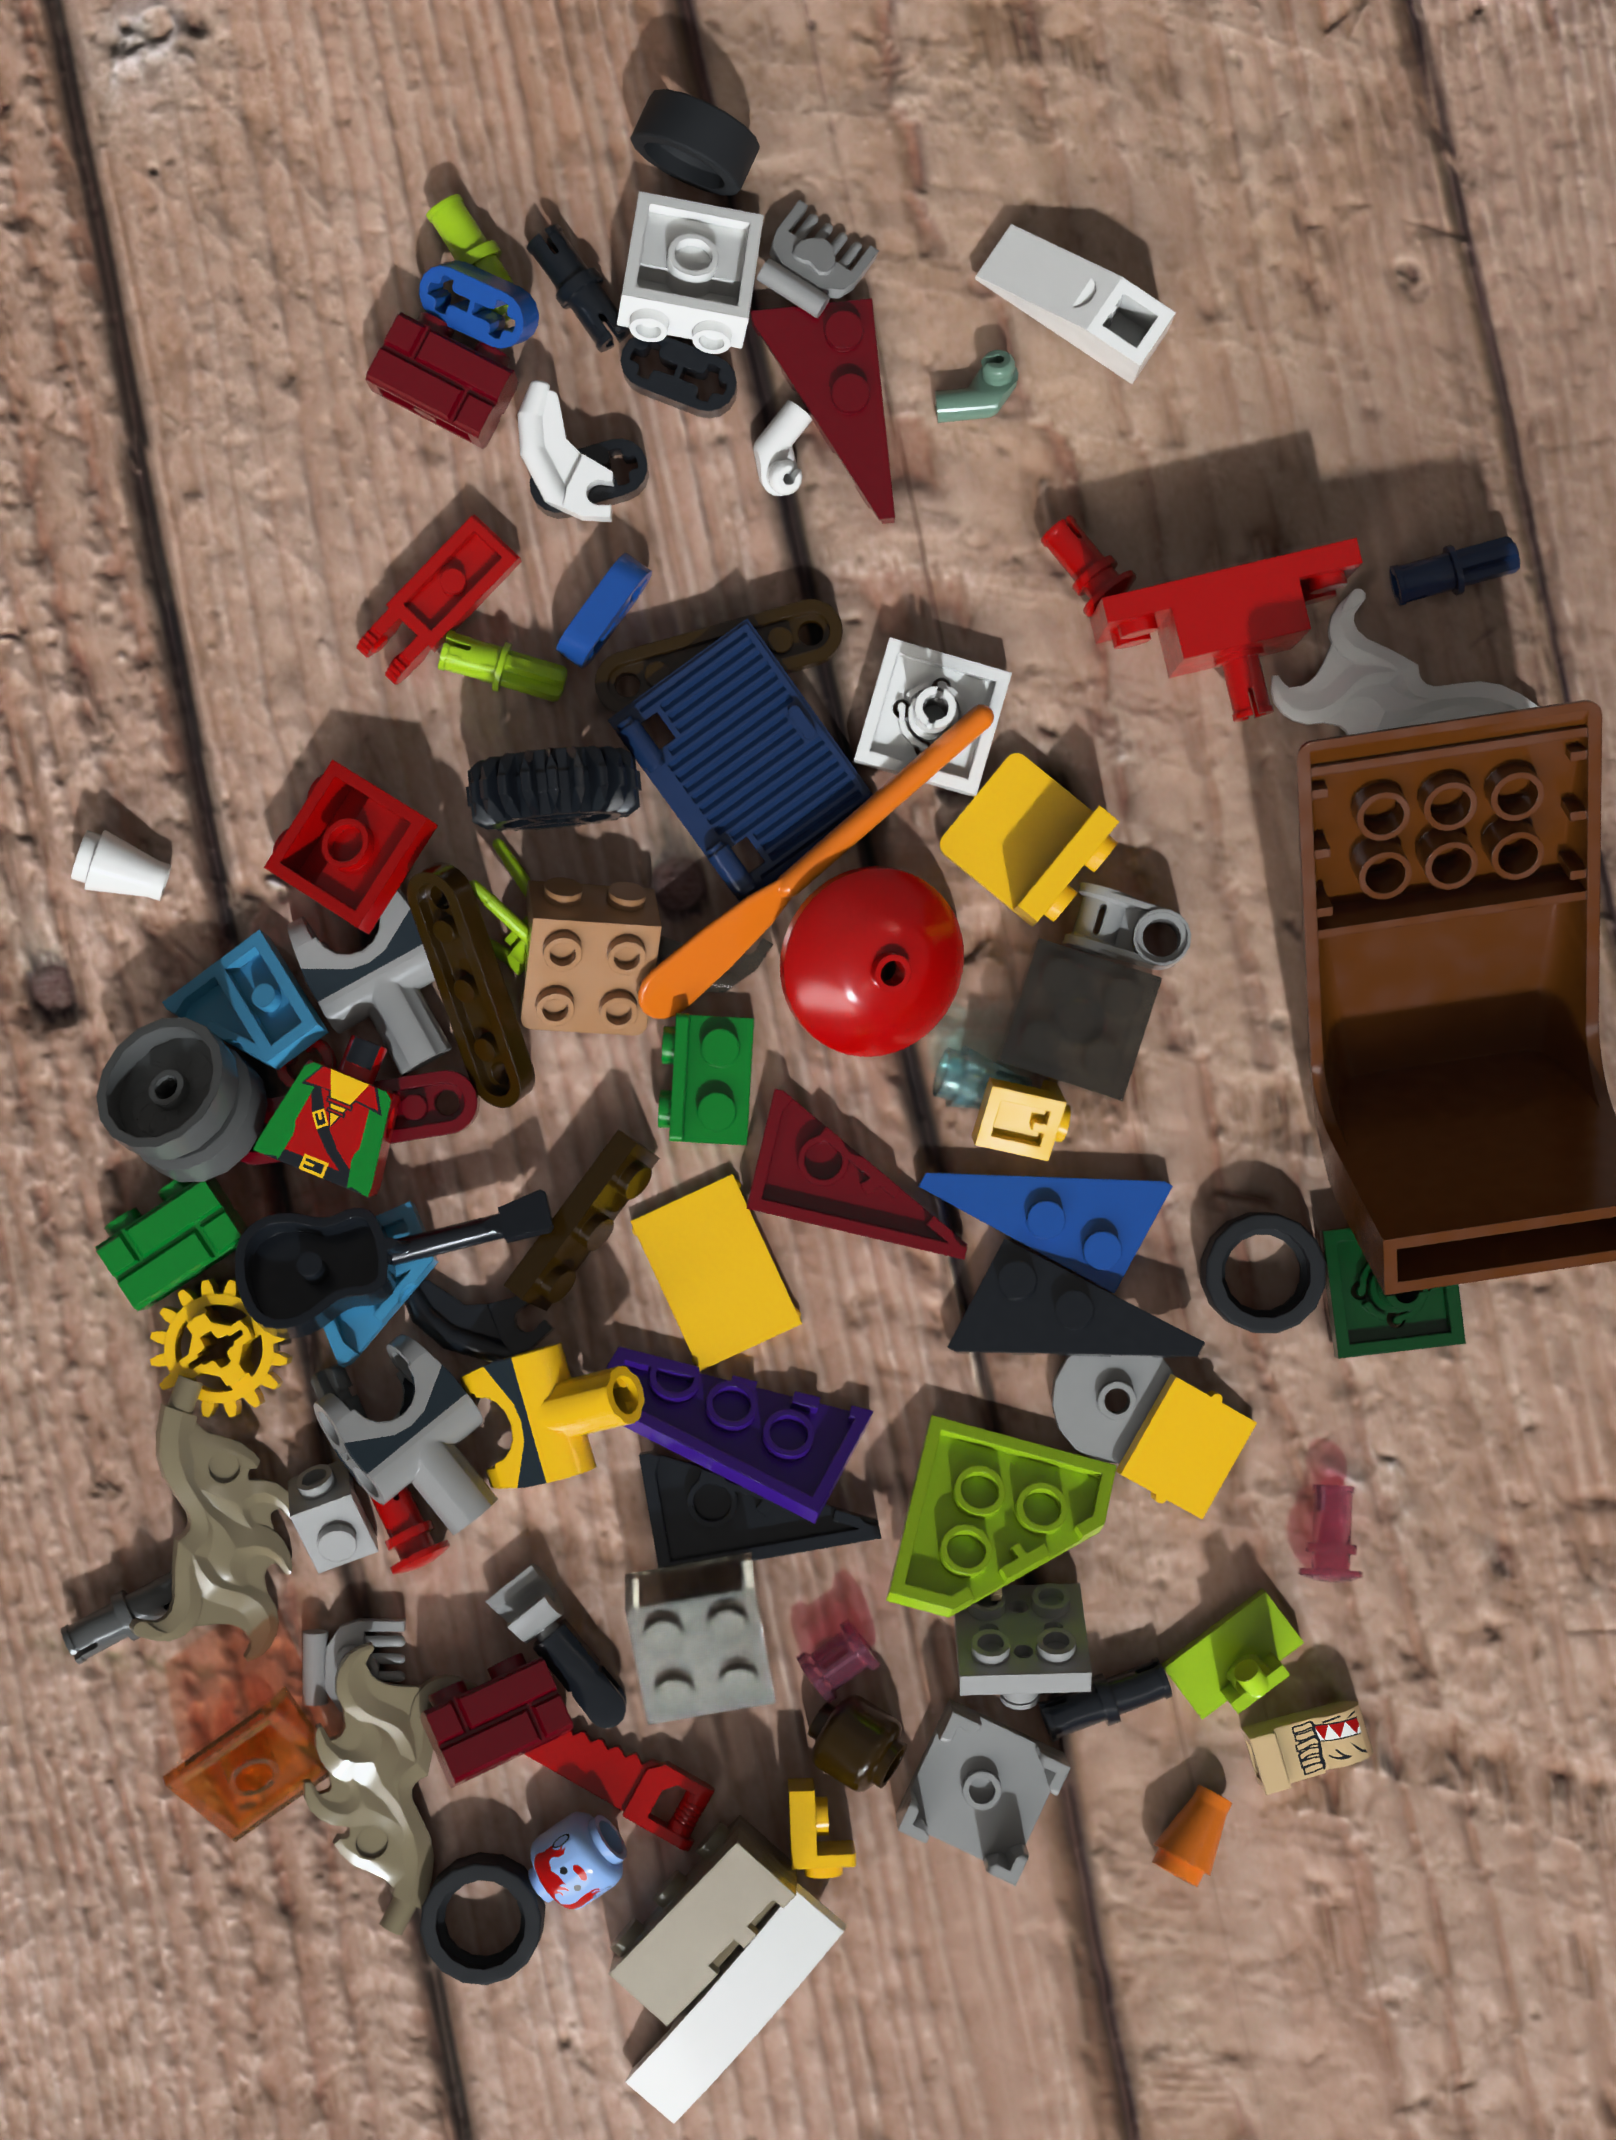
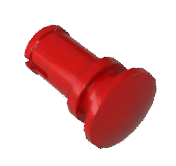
M1073 515L1067 516L1065 520L1061 519L1041 538L1042 545L1049 549L1075 581L1072 589L1078 596L1086 595L1090 599L1083 608V612L1087 617H1092L1101 598L1127 592L1136 580V574L1133 570H1128L1120 575L1117 573L1115 568L1118 562L1112 555L1103 556L1076 523Z
M408 1486L384 1505L371 1497L390 1537L385 1541V1544L389 1551L396 1550L400 1562L390 1567L392 1574H401L419 1569L433 1562L450 1547L448 1540L434 1543L430 1534L435 1529L431 1519L424 1521Z

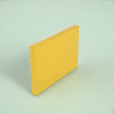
M733 1174L630 1221L632 1233L638 1237L690 1349L692 1362L695 1366L699 1367L700 1371L802 1324L800 1320L801 1313L794 1307L750 1209H746L747 1203L740 1190L741 1183Z

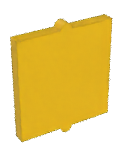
M1170 1374L1117 1467L1116 1472L1151 1491V1498L1156 1502L1164 1503L1168 1500L1198 1518L1203 1519L1257 1422L1222 1403L1223 1397L1221 1394L1213 1390L1206 1394Z

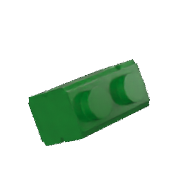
M211 1178L204 1182H178L173 1180L157 1192L163 1201L161 1204L144 1215L135 1207L104 1227L109 1238L95 1247L96 1252L112 1276L116 1278L117 1284L137 1311L149 1309L236 1251L239 1239L248 1227L238 1211L232 1206V1202L216 1178Z

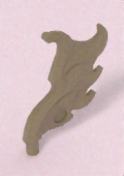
M178 1375L168 1404L161 1403L156 1429V1457L162 1477L186 1512L187 1525L184 1531L176 1536L173 1541L172 1598L168 1611L157 1620L135 1618L131 1621L129 1627L131 1632L138 1637L154 1641H172L183 1637L196 1626L230 1624L241 1628L249 1638L248 1648L243 1654L245 1660L249 1662L262 1656L271 1647L278 1631L277 1607L268 1594L264 1579L266 1570L271 1564L276 1563L286 1575L292 1573L290 1552L284 1540L275 1532L270 1518L271 1513L280 1508L291 1519L288 1491L274 1481L264 1478H248L250 1469H257L261 1460L241 1442L207 1432L196 1423L197 1416L192 1414L203 1383Z
M369 1642L356 1646L346 1653L337 1668L335 1693L342 1706L344 1720L341 1731L336 1736L328 1737L321 1723L315 1725L314 1745L321 1762L328 1770L329 1787L318 1791L310 1779H303V1797L309 1809L321 1821L335 1826L347 1827L345 1833H337L333 1839V1843L340 1854L352 1865L383 1877L391 1885L390 1892L393 1898L379 1924L394 1934L402 1935L416 1907L422 1909L432 1881L434 1865L431 1836L412 1799V1789L415 1783L428 1776L433 1753L432 1745L421 1723L420 1716L423 1711L432 1707L428 1698L431 1694L461 1680H464L468 1690L478 1685L459 1676L448 1674L433 1676L421 1685L383 1682L375 1678L366 1665L370 1654L374 1651L373 1644Z

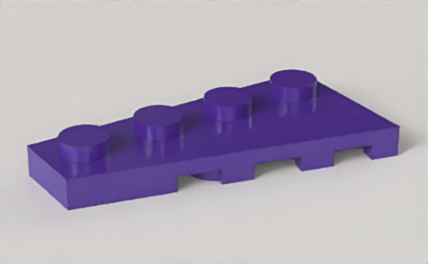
M623 1347L617 1348L605 1368L626 1366L633 1374L637 1375L643 1387L645 1402L641 1417L635 1423L625 1425L624 1427L814 1524L868 1427L873 1414L872 1410L852 1405L850 1411L820 1404L821 1397L797 1391L794 1392L793 1396L757 1388L758 1381L734 1375L730 1381L702 1374L698 1366Z

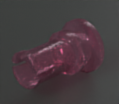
M1313 1484L1312 1542H1306L1305 1552H1312L1311 1568H1298L1299 1575L1316 1581L1343 1583L1363 1578L1362 1571H1350L1351 1555H1357V1545H1351L1352 1500L1355 1487Z

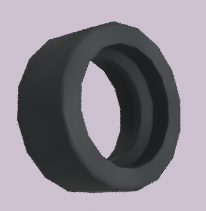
M660 89L652 92L630 137L635 150L664 173L700 190L722 196L736 195L741 190L760 149L756 136L733 116L707 101L670 89Z
M1247 1212L1226 1221L1209 1238L1200 1259V1283L1209 1305L1226 1322L1252 1333H1280L1299 1325L1316 1309L1326 1286V1261L1317 1240L1301 1223L1278 1213ZM1254 1235H1271L1283 1240L1294 1251L1300 1265V1280L1294 1294L1283 1305L1270 1310H1254L1242 1305L1231 1294L1225 1280V1265L1231 1251L1242 1240Z
M484 1852L456 1859L438 1874L422 1905L420 1933L426 1953L443 1973L462 1983L489 1985L508 1979L524 1967L532 1957L543 1933L546 1906L544 1900L534 1890L529 1880L528 1870L524 1865L503 1854ZM478 1880L495 1882L508 1889L517 1900L521 1913L520 1930L514 1941L503 1951L488 1956L473 1955L459 1948L449 1936L445 1923L446 1907L452 1895L465 1884Z

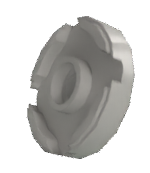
M1152 1356L1065 1357L1053 1379L1052 1408L1058 1429L1079 1452L1092 1459L1120 1464L1170 1374L1174 1375L1173 1370L1163 1358H1153ZM1120 1388L1127 1394V1404L1120 1411H1110L1105 1406V1396L1110 1390Z

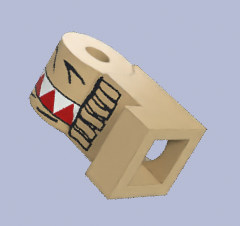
M1357 1701L1330 1703L1241 1727L1257 1782L1266 1795L1291 1788V1783L1326 1773L1325 1770L1353 1765L1373 1755V1748Z

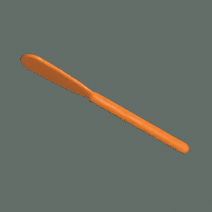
M978 704L969 710L780 875L776 881L744 898L697 932L652 969L642 980L638 990V1003L642 1011L652 1018L667 1019L675 1017L676 1013H681L687 1009L773 924L792 897L799 894L988 729L994 720L992 709L987 705Z

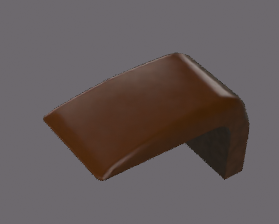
M1580 700L1311 740L1304 743L1298 750L1297 792L1301 909L1312 1101L1320 1147L1329 1183L1336 1201L1384 1295L1616 1261V1114L1607 1090L1599 1035L1602 711L1599 705L1591 700Z

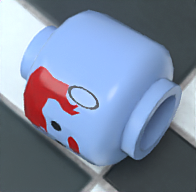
M576 1811L540 1834L532 1843L531 1861L533 1867L528 1871L529 1880L536 1893L544 1901L551 1902L555 1900L567 1909L578 1910L619 1882L623 1875L622 1861L627 1857V1850L621 1835L603 1815L593 1817L589 1813Z

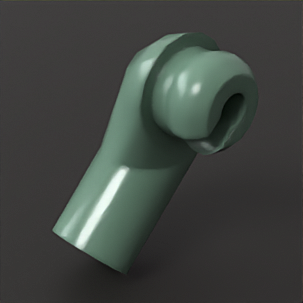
M1004 350L990 351L981 360L982 367L968 388L935 391L937 422L986 419L996 415L1017 385L1019 373L1015 367L1014 357Z

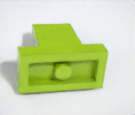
M1261 1588L1163 1662L1162 1666L1202 1720L1227 1701L1239 1714L1290 1676L1280 1661L1304 1644V1642L1267 1592Z

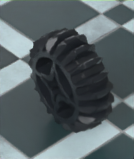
M595 745L586 747L569 746L564 748L549 747L547 749L526 750L525 752L505 753L503 756L489 757L486 760L478 761L468 770L469 786L466 787L468 807H471L473 823L487 830L496 829L497 831L557 829L586 824H599L603 821L628 817L640 807L639 791H642L640 771L636 769L634 755L623 748H614L612 746L596 747Z

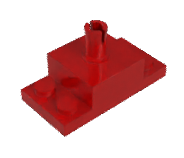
M1357 537L1103 597L1090 619L1095 643L1098 644L1112 640L1114 649H1124L1150 641V633L1158 631L1169 678L1222 667L1233 710L1232 717L1234 722L1248 720L1249 716L1252 715L1254 718L1273 713L1274 709L1270 703L1259 657L1291 650L1311 630L1306 605L1322 602L1337 596L1336 589L1346 586L1348 584L1347 579L1363 563Z

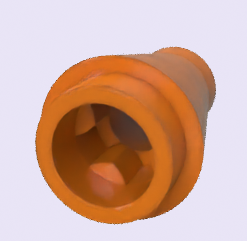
M1198 1784L1193 1796L1153 1844L1158 1847L1152 1863L1183 1881L1198 1887L1204 1874L1211 1876L1226 1816L1233 1803Z

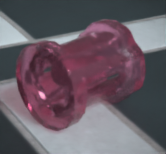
M849 1619L840 1624V1633L810 1654L803 1651L796 1657L808 1679L828 1703H831L838 1697L837 1690L863 1670L868 1668L874 1671L881 1666L878 1657L868 1642Z

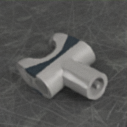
M398 888L381 915L379 931L373 942L364 950L350 955L338 954L325 941L320 942L316 933L303 916L287 925L290 941L305 981L327 1020L338 1034L370 1017L402 1076L429 1064L452 1049L420 991L421 988L434 982L435 978L407 897L400 888Z
M400 1334L387 1344L386 1347L389 1357L399 1370L396 1375L403 1391L400 1411L393 1420L377 1422L367 1419L355 1409L350 1411L337 1396L329 1392L314 1403V1412L339 1459L375 1501L384 1505L412 1483L452 1535H455L481 1516L498 1500L456 1446L482 1425L483 1418L473 1400L454 1376L418 1342L409 1336Z

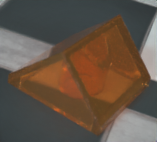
M284 1686L181 1758L163 1776L166 1787L233 1841L237 1842L303 1795V1779H310L313 1785L316 1786L328 1778L329 1775L314 1745V1726L289 1690Z

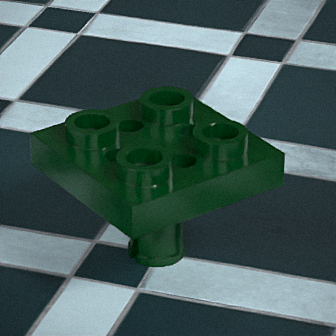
M1350 1227L1319 1231L1321 1251L1326 1261V1292L1335 1358L1341 1359L1466 1344L1459 1284L1384 1295ZM1356 1282H1358L1356 1294L1359 1296L1365 1294L1367 1285V1294L1360 1300L1355 1299L1351 1294V1288ZM1388 1313H1402L1393 1316L1391 1320L1395 1324H1400L1398 1327L1389 1326L1386 1320Z

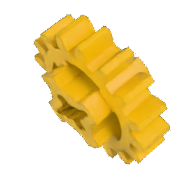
M213 1278L202 1281V1297H198L190 1288L180 1290L178 1297L183 1306L181 1310L171 1306L161 1309L160 1315L170 1325L168 1329L151 1332L150 1339L164 1344V1353L151 1358L150 1362L151 1366H167L170 1374L159 1384L162 1390L174 1387L178 1375L193 1380L204 1374L221 1377L225 1385H230L232 1389L218 1390L203 1385L198 1399L202 1401V1416L208 1418L213 1416L219 1407V1403H223L228 1416L234 1417L241 1414V1398L243 1397L254 1408L265 1403L260 1387L263 1385L271 1389L279 1388L283 1381L273 1372L275 1366L290 1364L293 1356L286 1352L278 1351V1342L286 1340L285 1338L276 1337L264 1331L249 1315L241 1300L236 1278L229 1279L224 1292H220L218 1284ZM210 1305H228L241 1310L247 1316L238 1321L223 1319L219 1312L213 1310ZM185 1327H187L192 1334L189 1353L182 1358L181 1340ZM243 1332V1335L233 1341L234 1345L227 1351L229 1359L222 1357L201 1363V1359L210 1354L209 1350L216 1345L214 1336L221 1338ZM261 1337L262 1358L256 1370L250 1359L254 1341Z

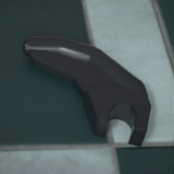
M423 1280L405 1301L412 1322L443 1349L491 1363L534 1349L555 1329L545 1319L531 1332H524L520 1329L517 1323L518 1314L530 1303L521 1300L518 1296L490 1304L466 1305L431 1281Z

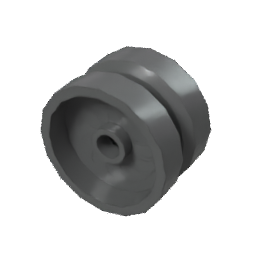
M186 1017L161 1018L134 1031L116 1047L102 1070L96 1095L100 1121L112 1138L128 1150L140 1155L143 1161L158 1172L178 1182H204L228 1172L251 1150L263 1130L268 1106L264 1081L251 1063L235 1050L228 1048L223 1040L206 1026Z

